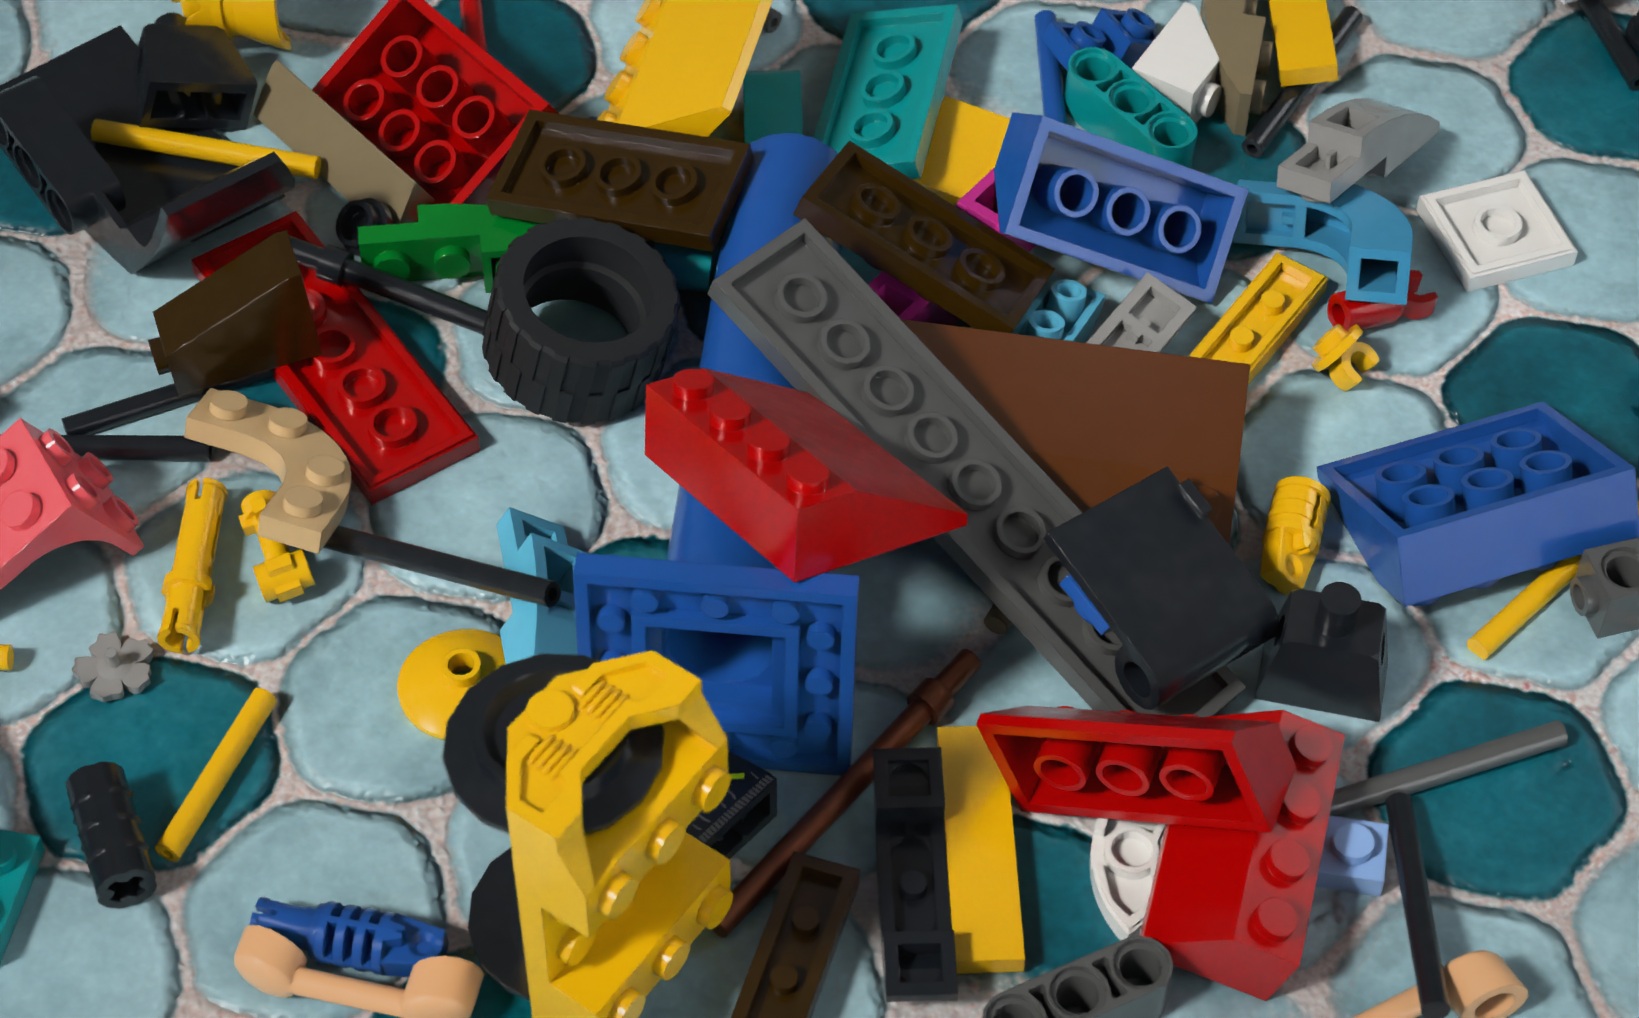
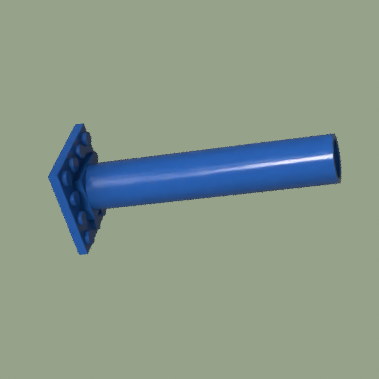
M796 133L770 134L750 143L754 162L723 230L715 279L801 221L793 213L805 192L837 156L838 153L833 148L816 138ZM823 236L841 256L842 245L831 238ZM711 298L699 369H711L795 389ZM681 485L678 488L666 560L577 553L573 571L577 655H585L598 661H606L653 650L702 680V694L728 738V750L762 769L842 776L851 766L860 576L825 572L794 583Z

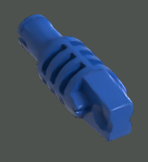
M260 897L255 908L258 912L263 913L252 912L249 924L271 929L284 936L299 949L308 951L309 957L314 959L316 963L324 965L334 964L336 967L345 969L352 967L355 971L360 972L373 971L374 974L381 976L409 977L413 965L419 960L429 957L446 956L449 946L445 929L398 913H381L378 909H362L360 906L351 904L343 906L341 902L327 901V903H321L317 908Z

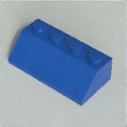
M1012 112L994 168L1000 233L1141 280L1148 272L1175 292L1212 304L1249 189L1043 115Z

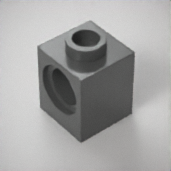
M1639 537L1584 549L1575 578L1571 580L1570 596L1573 606L1579 615L1586 616L1597 639L1639 629Z

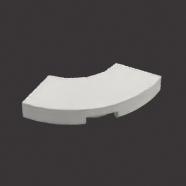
M1097 818L1089 859L1092 890L1105 921L1119 940L1140 936L1166 824Z

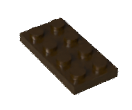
M529 109L485 200L491 215L544 224L552 222L553 219L565 217L568 219H580V217L595 218L596 221L620 225L622 229L632 234L636 233L647 241L714 252L754 162V156L749 143Z
M850 140L805 192L793 213L794 216L801 220L806 218L822 236L835 240L862 257L873 268L891 275L915 290L924 300L939 305L974 329L1013 333L1055 270L1054 267Z

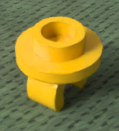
M1339 323L1313 345L1312 349L1318 356L1314 359L1311 366L1317 372L1329 367V375L1333 383L1346 392L1362 381L1361 376L1352 368L1351 362L1364 373L1375 366L1380 360L1371 346L1364 342H1356L1363 333V330L1357 324L1345 330Z

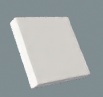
M1525 170L1419 196L1416 210L1466 292L1573 266L1578 253L1577 249Z

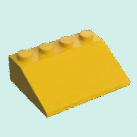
M645 0L635 19V22L642 26L640 31H636L621 53L620 60L626 66L624 70L618 72L610 83L604 96V100L609 102L610 106L608 110H604L597 120L708 137L732 113L773 0Z

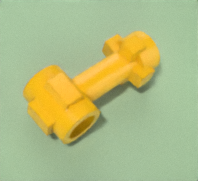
M258 490L250 493L242 500L241 509L243 514L238 517L245 536L257 534L260 513L274 496V491ZM257 536L265 561L253 566V570L266 603L275 599H279L281 603L305 594V588L316 585L303 549L290 552L286 544Z

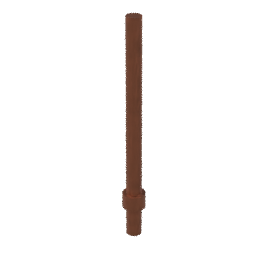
M962 649L934 679L925 678L908 695V706L731 891L733 893L732 905L721 923L712 929L715 934L726 938L784 877L793 852L805 854L873 782V749L905 748L927 724L936 725L954 706L953 696L981 668L979 658L972 651Z

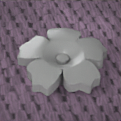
M112 631L108 634L100 633L96 642L89 647L91 656L76 657L74 659L73 675L81 681L84 688H90L92 699L101 702L122 699L124 697V689L130 693L139 694L151 684L150 676L152 672L148 663L153 659L154 652L153 648L149 646L147 639L138 641L134 638H129L121 646L120 639L115 632Z

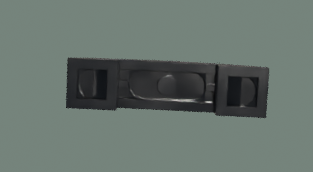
M941 747L873 749L877 885L886 1002L958 1000L954 930L951 928L945 842V796Z

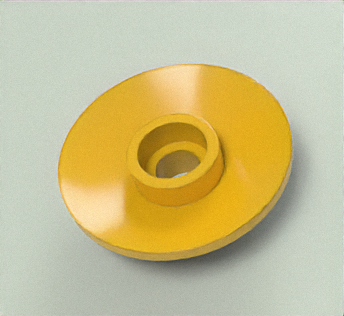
M458 629L433 636L417 646L403 663L397 683L399 702L409 721L422 732L445 740L447 721L467 689L499 666L505 664L501 636L477 629ZM459 671H470L464 675L454 674Z

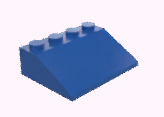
M1544 401L1316 467L1320 483L1330 492L1332 504L1376 581L1404 607L1410 605H1430L1437 602L1441 596L1467 588L1490 587L1495 585L1501 578L1527 570L1542 571L1550 569L1558 561L1583 554L1584 549L1639 537L1635 467Z

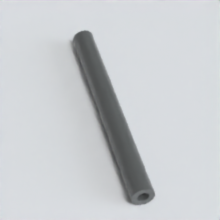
M1555 720L1334 790L1330 815L1338 817L1384 803L1394 793H1416L1565 746L1568 743L1566 729L1561 721Z

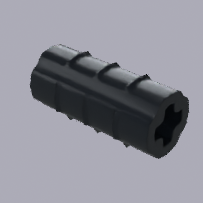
M105 761L80 767L69 776L65 785L71 805L70 809L74 816L73 824L77 826L78 836L81 840V851L85 854V863L89 868L88 878L92 879L99 904L107 908L117 909L141 903L153 894L157 888L152 860L149 856V845L146 844L143 836L144 833L140 825L141 818L137 815L136 806L132 799L133 791L129 789L124 769L116 763Z

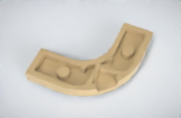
M210 388L188 414L184 438L244 455L265 464L279 476L282 485L260 513L257 536L319 554L342 521L349 501L351 470L349 462L338 444L320 428L307 421V416L302 411L288 407L277 408L247 399L246 396L236 391H220Z

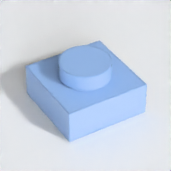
M1329 815L1315 887L1380 896L1385 880L1389 824Z

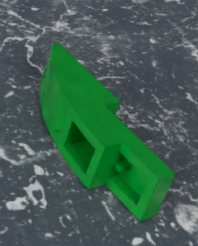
M448 203L417 205L418 222L358 227L361 263L408 281L484 276L485 293H491L498 262L501 255L507 252L508 245L517 236L525 234L527 229L537 224L543 225L544 223L491 215L488 205Z

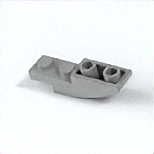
M1356 98L1341 102L1309 121L1308 142L1278 165L1276 187L1298 193L1302 199L1310 202H1326L1330 204L1363 176L1386 177L1439 133L1440 122L1431 116L1369 98Z

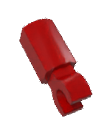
M1410 270L1407 305L1345 300L1346 291L1332 294L1328 300V319L1333 327L1340 323L1345 330L1355 324L1362 330L1396 322L1400 316L1409 319H1423L1433 313L1438 295L1435 292L1425 295L1415 294L1423 275L1419 270Z

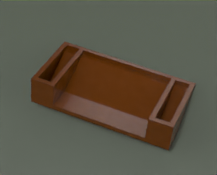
M901 319L1082 513L1168 466L1180 483L1188 478L1212 507L1208 519L1229 544L1238 481L1250 364Z

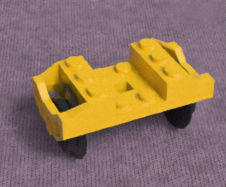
M653 650L606 661H598L585 655L538 654L501 665L465 692L447 721L442 755L443 764L455 797L483 824L510 835L511 847L489 864L471 896L468 932L479 964L505 991L530 1001L532 1018H639L649 992L661 978L669 981L679 972L689 955L691 943L705 927L709 930L717 927L725 918L733 902L730 859L686 832V828L701 811L709 813L718 806L729 788L731 775L728 773V738L702 694V680Z

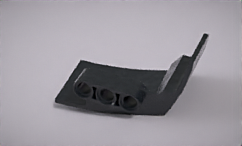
M119 25L0 85V148L64 232L73 235L84 229L113 259L130 274H133L285 198L284 193L295 187V178L275 152L262 158H255L241 166H234L93 142L91 140V127L95 119L139 126L134 81V65L138 46L123 27ZM149 127L223 140L213 129Z

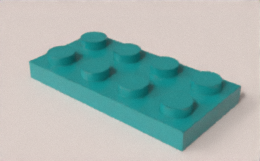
M958 4L851 13L813 138L830 146L837 153L850 140L907 177L921 179L963 24Z

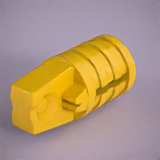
M1302 476L1286 477L1276 483L1266 520V527L1262 536L1263 550L1260 576L1267 583L1275 586L1277 591L1283 595H1288L1293 590L1304 588L1316 555L1319 552L1327 511L1331 501L1330 492L1323 484Z

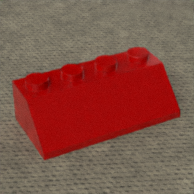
M1021 706L981 713L976 722V726L1020 810L1024 812L1272 833L1296 770V765L1278 723L1254 718L1236 720L1206 718L1192 714L1176 716L1137 713L1130 710H1120L1118 712L1086 710L1069 706H1059L1057 708Z
M1285 710L1206 717L1236 720L1254 718L1266 722H1277L1296 765V770L1272 833L1166 824L1140 936L1150 937L1160 942L1169 951L1174 966L1267 1001L1300 966L1345 734Z

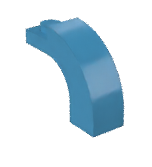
M1238 179L1237 185L1249 190L1236 227L1233 243L1300 248L1320 253L1336 261L1347 274L1345 300L1407 305L1413 231L1407 217L1392 202L1356 184L1350 186L1329 204L1326 202L1317 203L1304 200L1298 193L1276 187L1277 182Z

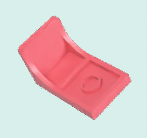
M21 418L0 435V590L35 560L58 547L70 543L88 540L104 541L117 546L132 556L144 548V544L134 529L139 524V520L132 509L111 491L108 485L113 481V477L107 467L89 452L84 456L74 452L69 443L55 430L49 428L47 431L42 432Z

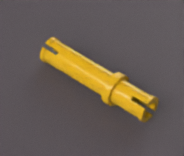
M198 478L193 479L187 485L185 506L172 571L165 575L161 589L162 595H165L166 603L157 640L162 648L177 654L183 653L185 635L188 636L186 645L188 653L194 652L199 648L205 608L212 603L215 594V584H212L211 574L228 492L223 483L212 478H203L201 497L198 496L200 487Z

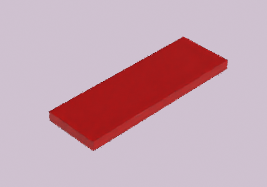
M294 211L191 259L195 276L201 281L272 234L287 230L288 235L322 248H325V246L299 213ZM299 265L322 355L272 369L273 378L296 408L307 416V421L320 428L338 444L349 462L352 481L371 506L480 451L477 434L361 290L346 282L340 287L316 277L315 270Z

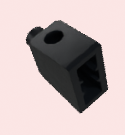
M178 13L163 14L157 18L154 24H148L142 28L134 65L139 127L247 129L258 83L224 29L218 26L185 25L186 19Z
M1344 582L1330 583L1323 588L1322 592L1305 589L1291 591L1278 614L1279 630L1277 635L1263 645L1254 699L1379 722L1388 668L1386 608L1380 603L1361 600L1359 591L1354 586Z

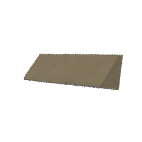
M276 59L269 70L253 115L294 152L320 156V176L349 202L363 198H373L388 207L392 216V224L416 222L418 220L417 205L432 204L435 199Z

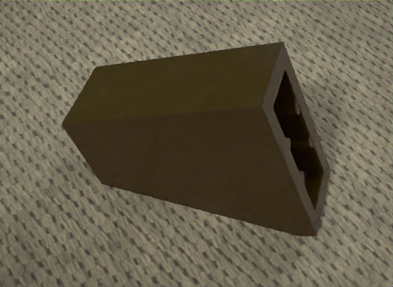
M287 230L272 234L153 311L160 337L148 340L158 374L163 375L171 372L178 396L322 355L302 274Z

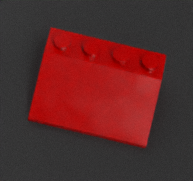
M389 0L312 89L313 92L435 199L432 204L487 205L485 199L529 109L559 114L547 101L425 0Z
M706 368L681 370L673 377L646 384L645 455L794 583L967 526L968 513L839 413L808 392Z

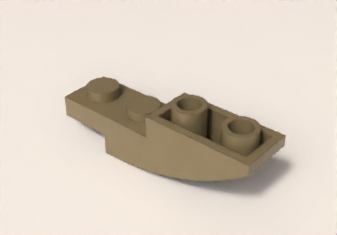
M1202 0L1200 17L1220 59L1216 84L1222 87V92L1216 108L1234 135L1245 136L1249 113L1261 115L1266 81L1256 79V74L1268 76L1273 42L1263 40L1266 17L1256 16L1258 0Z

